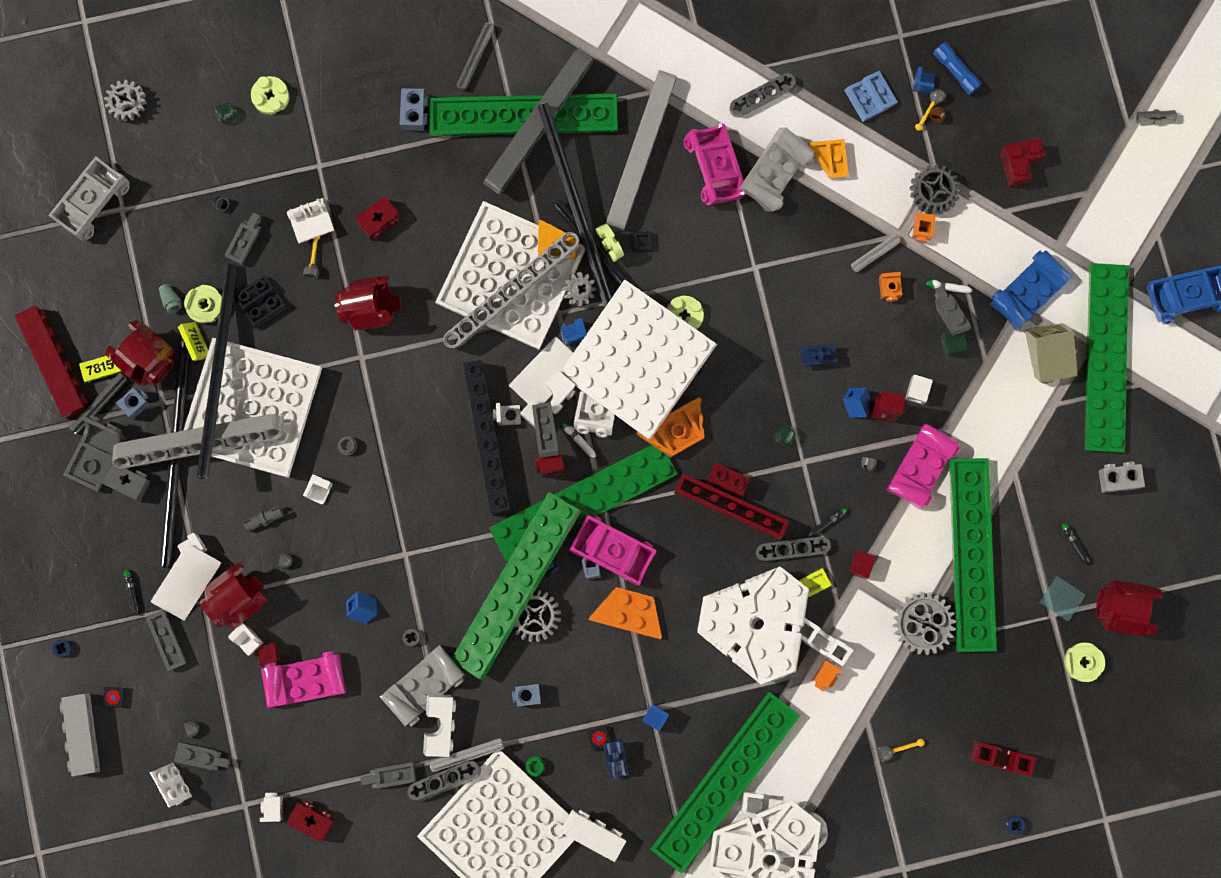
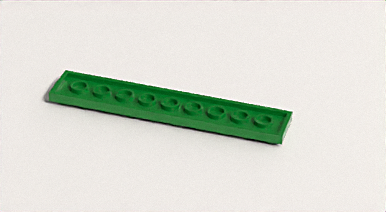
M617 94L570 95L554 118L558 134L618 132ZM544 95L429 98L430 136L515 135Z
M1089 264L1085 451L1125 452L1129 265Z
M650 445L554 495L581 510L571 528L573 529L583 524L587 515L599 516L678 474L668 455ZM543 500L489 527L506 562L509 561Z
M989 458L949 459L956 652L997 651Z
M548 492L454 653L452 660L481 680L485 678L581 510Z
M768 692L650 849L682 874L800 715L772 693Z

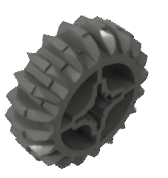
M936 164L934 169L931 165H928L927 170L922 167L920 173H915V178L911 180L913 185L909 187V190L913 191L910 197L916 198L913 204H920L918 210L924 207V213L926 214L931 210V214L935 215L937 210L939 215H941L943 209L948 212L950 207L956 205L955 201L959 200L957 194H960L961 190L957 188L960 182H954L957 179V175L951 176L952 170L946 172L945 166L939 169V165ZM928 177H937L933 182L923 181ZM942 180L947 184L949 191L943 186ZM937 184V192L933 195V187ZM921 188H922V191H924V192L927 193L928 199H926V198L923 196V194H922V192H921ZM935 198H947L944 202L933 203Z

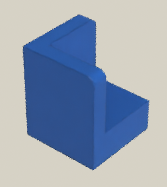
M918 67L912 91L931 94L935 85L933 84L935 75L922 72V67Z
M582 318L574 320L575 323L561 327L566 346L580 342L587 336Z
M867 387L849 388L843 398L846 410L851 418L867 417L873 407Z
M357 591L346 601L347 617L367 624L377 615L376 599Z
M651 705L642 722L660 732L669 714Z

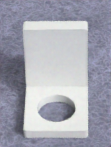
M496 403V409H493V420H497L498 426L521 424L520 405L501 406L500 403ZM508 410L516 412V418L512 421L507 420L505 417Z

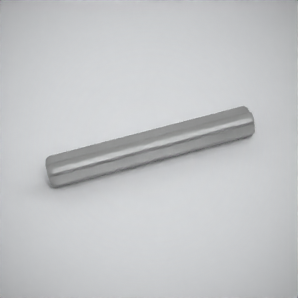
M501 738L450 754L449 757L432 760L429 762L432 772H436L504 749V743Z

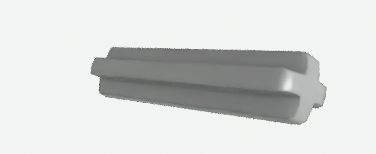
M896 234L892 235L851 264L852 269L855 272H859L901 242L900 238Z

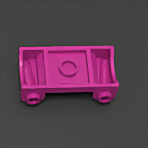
M725 123L703 130L692 129L685 136L684 147L690 153H696L706 186L701 191L702 201L707 205H713L743 198L746 193L740 191L739 188L744 180Z
M925 423L886 491L906 500L919 510L923 506L927 507L932 500L930 496L931 490L947 461L952 456L955 458L960 450V447H958L959 442Z
M587 515L569 551L639 586L657 550L653 549V545L645 541L641 543L601 522V518L595 515Z
M334 651L322 653L323 657L278 666L276 662L264 664L265 668H262L261 672L267 708L347 693L342 674L340 654L335 655Z

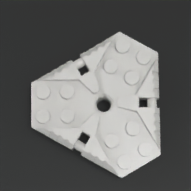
M777 567L745 580L746 583L741 585L737 583L703 597L698 633L727 657L729 655L733 658L732 661L761 685L795 673L797 669L802 637L799 631L800 626L803 627L809 589L782 567ZM749 590L750 595L744 597L742 592ZM758 620H763V627L759 630L755 629V623ZM787 625H792V632L786 631ZM737 644L741 646L738 652L734 650Z
M791 799L756 813V816L753 818L747 817L714 830L709 869L720 878H814L815 868H813V862H816L821 822ZM760 823L762 829L755 832L753 826ZM767 855H773L776 861L773 864H767L764 859ZM799 859L806 860L805 866L798 865Z

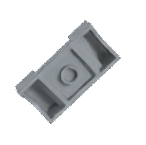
M787 127L779 128L739 190L755 199L765 211L773 212L779 210L784 203L783 196L781 195L782 191L800 165H808L813 160L814 150Z
M95 156L48 216L80 240L90 239L94 234V226L91 222L113 194L121 196L128 192L129 181Z
M439 645L401 680L382 694L380 698L405 727L408 725L412 727L420 720L418 716L426 710L427 694L443 695L453 685L455 688L464 681L463 677L466 674L452 660L443 647Z

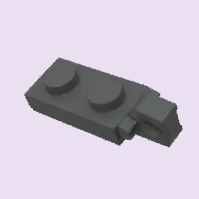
M252 213L249 221L241 222L225 253L226 258L243 265L260 233L261 227L258 226L262 219L260 215Z
M943 287L936 288L934 294L936 297V309L952 336L970 330L971 325L951 294L947 295Z
M178 742L174 762L209 770H218V766L229 767L231 759L222 758V753L218 752V750Z
M414 762L370 770V776L360 777L362 785L372 784V788L377 789L417 782Z

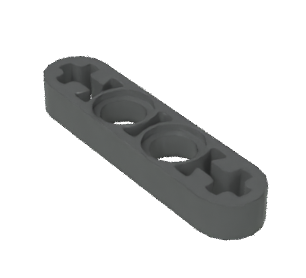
M784 73L734 99L729 107L730 114L734 117H742L790 92L795 86V77L790 73ZM784 79L787 81L791 80L790 86L784 84L780 88L782 91L779 90V85L783 84ZM769 86L774 87L776 93L768 95L765 89ZM756 95L760 101L757 104H752L749 101V97ZM745 99L746 105L741 107V112H739L738 110L734 111L735 105H743Z
M826 537L765 543L757 547L755 554L760 561L822 555L830 550L831 543ZM820 540L824 544L826 543L827 547L823 549L824 551H821L820 548H814V552L811 553L812 546L810 541H813V545L819 544ZM799 543H806L808 546L806 553H800L797 550ZM780 545L788 547L789 552L787 555L782 556L779 554L778 548ZM771 546H775L774 552L776 557H773V553L767 554L766 558L759 554L762 551V547H765L768 551L773 550Z
M474 761L464 762L413 783L408 788V796L417 802L424 801L477 779L481 774V767ZM470 766L475 768L473 775L465 773L470 770ZM457 773L458 780L455 783H450V774ZM434 780L440 781V787L437 790H432L431 783ZM416 788L423 790L419 792V796L414 795Z

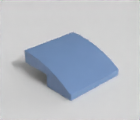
M880 71L864 77L862 81L850 85L844 90L862 122L898 103Z

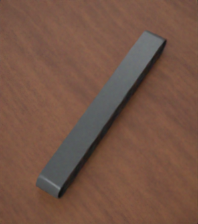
M579 49L575 50L485 178L483 183L485 186L499 195L504 191L545 132L538 106L542 103H548L554 119L584 77L594 59Z

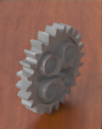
M920 592L918 598L914 593L912 594V600L909 597H905L906 604L903 602L899 603L902 609H895L899 615L893 617L894 620H897V623L893 624L892 627L898 628L894 635L900 634L901 637L897 641L904 640L903 648L910 646L909 652L917 649V655H920L922 650H924L925 655H929L930 649L935 654L937 651L936 647L943 650L942 643L949 645L950 643L947 638L954 637L950 634V631L956 630V628L951 626L956 620H952L950 617L955 613L948 612L951 606H944L945 599L940 602L938 601L939 595H935L932 598L931 592H929L925 597L924 593ZM917 605L922 606L924 609V613L921 616L915 613ZM934 614L941 616L940 624L933 622ZM912 615L921 621L926 619L928 625L940 629V632H936L930 627L922 628V623L912 620L908 616ZM910 622L916 627L914 633H909L907 630V625ZM927 631L933 634L931 642L925 640L924 635Z

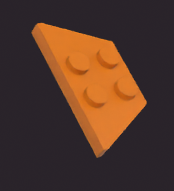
M699 397L668 414L651 439H648L638 431L637 435L669 457L703 440L704 429L702 427L701 398Z
M616 587L589 617V620L660 640L662 638L654 597Z

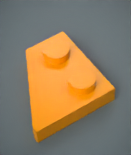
M844 139L808 142V146L814 150V157L829 179L849 176Z
M539 220L538 256L565 234V232L542 220ZM569 237L566 239L565 244L571 247L576 243V239ZM558 249L551 252L552 258H559L561 256V251ZM576 250L567 258L576 259Z

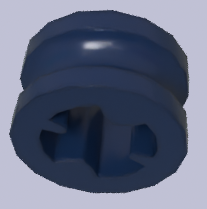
M555 559L546 571L548 578L561 568V565L556 564Z
M58 640L53 644L52 650L57 657L66 658L71 654L72 646L68 641ZM64 643V647L67 650L66 652H62V654H59L60 650L58 649V646H63Z
M1012 816L1006 821V828L1010 833L1018 835L1024 832L1025 822L1020 817ZM1012 821L1020 822V824L1018 825L1020 826L1019 830H1012Z

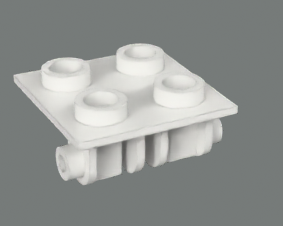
M323 198L287 211L298 243L334 231Z
M174 763L150 772L168 807L178 805L192 797L188 786L184 783Z

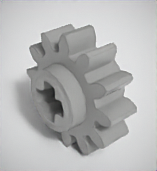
M577 272L576 276L570 274V280H564V283L567 284V287L562 288L563 291H567L564 298H571L569 304L576 303L577 306H582V303L589 304L588 298H594L591 291H595L596 288L591 287V285L595 281L588 280L589 275H582L581 272Z

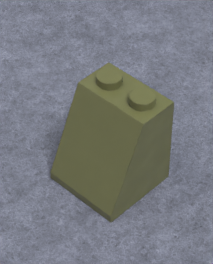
M1063 323L1025 329L1034 377L1039 382L1048 384L1052 383L1053 380H1070L1071 377L1078 376L1074 332Z

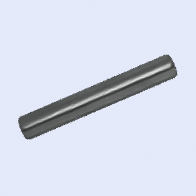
M489 22L484 24L456 84L458 89L462 91L467 89L493 33V24Z
M119 373L70 426V430L78 435L85 428V421L82 420L83 416L87 418L90 415L95 417L128 381L127 377Z

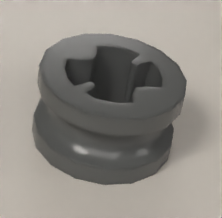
M408 629L403 633V642L407 646H415L420 641V634L415 629ZM414 632L417 640L408 643L406 635H411Z

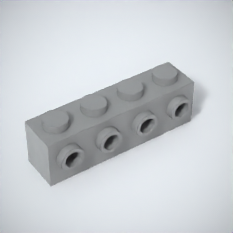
M90 694L62 697L60 712L64 715L62 729L66 733L67 738L65 750L66 753H69V761L67 762L69 773H71V776L100 772Z

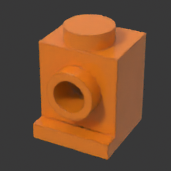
M916 213L912 238H916V242L927 243L928 240L931 241L934 235L936 215ZM919 228H924L926 232H920Z
M900 272L882 273L879 276L881 300L886 299L887 302L898 301V298L902 296ZM889 284H894L895 289H890Z
M827 660L824 661L812 679L815 682L814 686L822 692L828 687L832 688L838 679L835 677L836 674L841 675L843 671Z

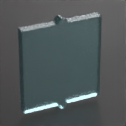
M1056 576L1050 587L1046 588V593L1039 603L1066 621H1069L1074 612L1079 610L1078 606L1085 597V594Z

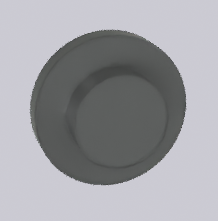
M350 436L342 437L338 442V449L343 455H352L357 449V442Z

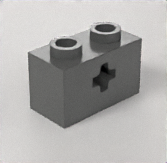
M111 464L102 484L141 502L151 481L146 479L147 475L138 470L136 473L129 471L130 467L120 469ZM128 478L131 481L130 483H126L124 479Z

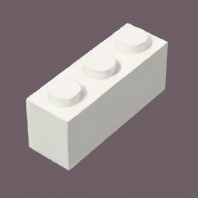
M572 810L560 831L615 862L626 843V840L621 837L622 833L614 828L611 831L606 829V824L598 819L595 822L590 820V815L582 810H579V812Z

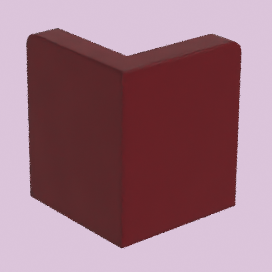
M859 550L855 551L848 574L866 580L869 579L876 557Z
M272 642L261 645L258 648V665L262 666L268 663L281 662L278 643Z

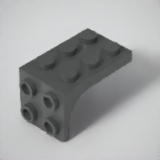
M90 415L89 418L83 416L82 420L85 421V430L63 476L100 492L103 486L102 481L112 464L113 447L117 443L125 442L127 437L122 435L123 430L107 423L105 426V422Z

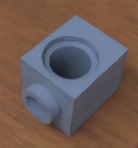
M132 388L116 403L133 420L150 405L147 401L149 397L141 389L138 391L135 388ZM134 398H138L137 406L132 407L131 401Z
M539 684L515 687V691H512L513 703H517V707L541 704ZM529 690L532 697L529 701L522 700V691Z

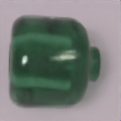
M223 103L215 107V113L220 123L234 120L236 111L229 103Z
M782 425L778 427L774 438L777 442L790 446L796 433L792 426Z

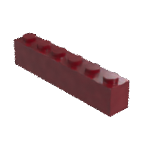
M34 305L14 315L61 416L69 419L84 412L87 409L86 403H88V400L84 393H80L78 389L80 386L79 381L70 372L72 367L69 361L64 359L62 355L64 350L61 344L55 341L54 336H56V333L51 325L48 326L46 322L48 317L45 311Z
M682 474L674 492L678 496L778 541L782 539L789 521L685 474Z

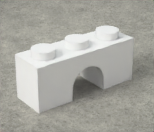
M559 370L546 383V388L553 394L551 405L552 412L555 415L562 409L563 405L561 403L565 399L569 400L575 394L574 389L576 386ZM532 399L521 411L520 415L535 428L532 405L539 403Z
M804 618L803 627L800 626L799 631L802 634L801 641L838 666H844L853 649L838 639L829 636L820 627Z
M427 694L426 715L439 718L441 725L435 733H424L423 753L425 756L449 757L450 751H453V739H450L451 732H454L455 723L452 720V712H455L456 701L453 700L451 695Z

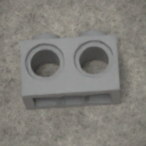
M1126 462L1120 467H1116V464H1108L1099 470L1102 493L1135 490L1145 487L1142 464L1135 465V462ZM1128 471L1134 474L1133 481L1127 477ZM1109 473H1112L1115 476L1114 483L1109 481Z

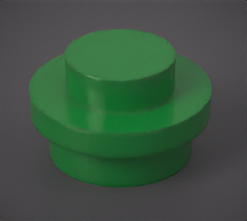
M531 757L526 762V771L531 776H539L545 770V763L540 757Z

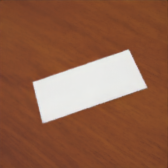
M555 336L509 386L528 404L532 399L539 404L544 403L552 395V392L546 388V383L558 370L561 372L573 355V352Z
M187 543L152 598L151 603L185 621L221 562Z

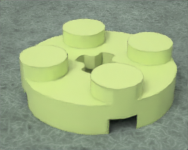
M272 76L260 77L252 87L251 100L258 111L267 115H273L286 108L289 102V92L285 83L279 78ZM272 91L275 97H271L270 100H268L266 93Z
M604 224L596 228L599 237L603 238L601 244L605 251L610 250L609 255L613 262L621 259L624 256L623 250L619 242L614 238L615 235L610 227Z
M201 285L196 287L186 295L184 301L186 312L195 322L202 324L214 323L219 318L222 296L211 286ZM208 300L209 306L202 309V306L199 305L200 302Z
M680 296L674 298L668 305L667 310L682 319V316H679V313H683V310H686L690 317L683 321L696 330L701 326L704 312L701 303L693 297Z
M1078 643L1067 650L1064 664L1071 678L1080 682H1090L1097 679L1101 672H1103L1105 658L1103 653L1093 644ZM1082 657H1085L1086 660H1089V664L1086 665V668H1083V665H1080Z

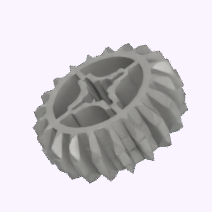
M537 590V595L533 593L530 600H540L544 603L535 609L527 604L525 607L528 615L527 619L522 625L518 619L514 628H519L515 632L516 635L520 634L521 631L523 632L521 639L524 640L529 635V642H532L533 636H536V641L540 642V635L546 640V632H549L550 635L554 634L550 630L551 627L558 629L554 621H561L560 618H555V615L561 614L560 610L554 611V608L559 606L558 603L552 605L551 602L554 600V597L547 600V592L541 597V590ZM549 607L551 619L547 625L542 619V614ZM528 608L535 613L537 611L540 613L538 616L542 623L535 619L527 623L531 616ZM532 623H537L543 628L539 632H530L525 629Z

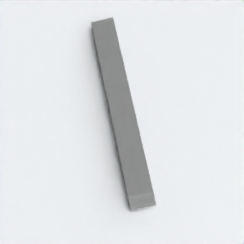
M662 70L658 71L606 224L623 230L626 227L677 75Z
M567 232L450 329L444 335V344L451 349L461 347L577 250L580 244L577 235ZM569 237L576 239V243L571 247L565 244L566 239ZM555 249L561 251V256L557 259L551 257V252ZM539 262H545L546 268L543 271H538L536 265ZM530 274L531 281L527 284L522 283V276ZM510 286L517 288V292L513 296L507 294V289ZM496 298L502 300V305L499 308H493L492 302ZM484 310L487 312V318L480 321L478 313ZM466 323H471L473 327L469 333L463 331V326ZM452 335H456L458 338L455 345H450L448 342L449 337Z
M268 414L216 424L212 452L279 439L282 436V419L277 414ZM203 427L117 443L113 447L112 464L116 468L123 469L200 454Z

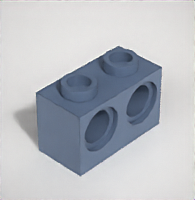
M401 88V130L424 131V125L428 124V114L425 113V107H428L429 97L425 95L424 89ZM413 98L420 99L416 104L410 102ZM412 116L419 117L416 122L409 121Z

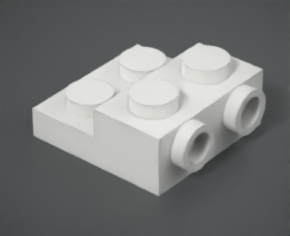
M580 390L574 429L580 434L593 432L599 437L612 435L615 414Z

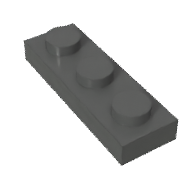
M551 402L532 405L539 457L559 455Z
M162 610L146 617L167 671L187 664L166 611Z

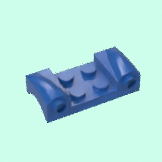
M1039 250L1032 257L1034 261L1003 291L999 289L992 296L994 300L989 305L1004 315L1015 331L1073 277L1047 250L1044 252Z
M1221 265L1149 281L1146 289L1157 322H1162L1164 325L1174 321L1178 314L1212 307V310L1221 312Z

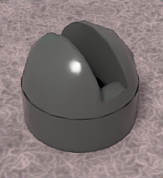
M862 457L861 466L864 470L872 471L875 469L877 459Z
M280 553L278 568L286 569L292 564L291 556L287 553Z
M189 721L183 723L188 738L195 736L199 732V725L196 722Z

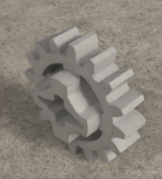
M127 80L124 81V84L117 81L116 87L111 84L112 90H106L109 97H104V100L108 102L105 104L107 110L110 109L108 111L110 115H114L117 120L121 117L124 122H126L127 117L132 121L134 120V115L140 117L138 112L145 111L142 105L147 104L146 100L142 99L146 97L145 93L141 92L142 88L140 86L136 87V83L133 81L129 84ZM135 93L137 95V101L134 100Z

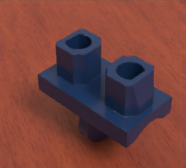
M835 343L800 348L803 367L837 363Z
M622 739L603 743L610 779L629 775Z

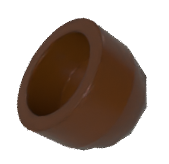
M935 107L929 114V118L936 123H942L946 112L942 107Z

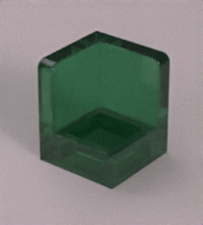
M947 330L941 334L945 356L967 350L964 332L952 336L950 331Z

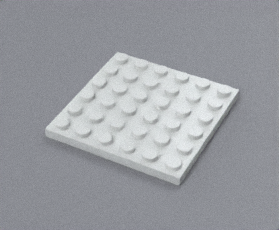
M483 201L435 303L466 317L538 257L539 226ZM579 244L576 250V259L566 258L486 326L540 350L567 292L562 290V288L567 287L564 280H570L569 275L575 274L585 253L584 245ZM539 262L536 265L538 271H543L546 268L545 262ZM525 274L521 280L522 283L527 284L532 278L530 274ZM510 286L507 289L509 296H513L517 292L515 286ZM499 298L494 299L492 302L493 308H499L502 305V300ZM483 310L478 313L480 321L487 318L486 311Z
M624 280L587 333V336L584 337L561 370V373L580 390L642 435L651 439L717 344Z
M212 338L184 430L204 427L216 338ZM227 342L216 424L277 414L282 419V436L276 440L213 451L211 457L289 478L322 367Z
M501 750L494 752L481 766L480 776L466 783L417 836L460 878H541L574 841L560 831L569 814Z

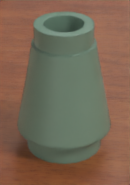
M169 284L159 287L164 310H167L168 313L179 311L182 308V301Z

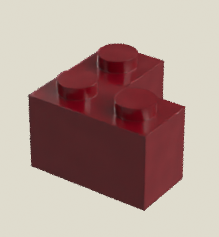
M1041 138L1005 145L1000 151L1009 187L1027 184L1032 178L1029 164L1041 162L1046 156Z

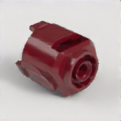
M388 276L354 280L343 291L337 292L335 297L336 313L342 323H349L355 331L388 326L392 322L393 312L402 310L401 296H392L387 283L389 280Z
M135 320L128 324L133 332L120 344L117 350L109 345L105 355L139 386L147 384L155 386L165 378L175 364L172 360L173 348L147 325L142 324L139 320Z
M241 562L232 566L213 580L205 588V598L200 601L205 614L219 628L227 625L229 628L235 629L263 608V604L268 601L260 593L265 587L259 578L254 576L247 580L241 573L244 570Z
M1113 580L1107 587L1102 586L1099 591L1096 619L1101 620L1106 630L1137 636H1154L1157 625L1150 624L1149 621L1151 620L1153 598L1162 599L1161 589L1149 585Z

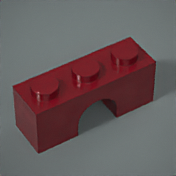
M882 391L879 397H876L873 401L871 419L892 423L906 412L907 401H904L905 395Z
M974 741L970 760L1032 777L1036 757Z

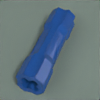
M947 42L941 44L934 51L933 54L948 68L968 95H971L982 85L974 73L970 72L956 56L955 51Z

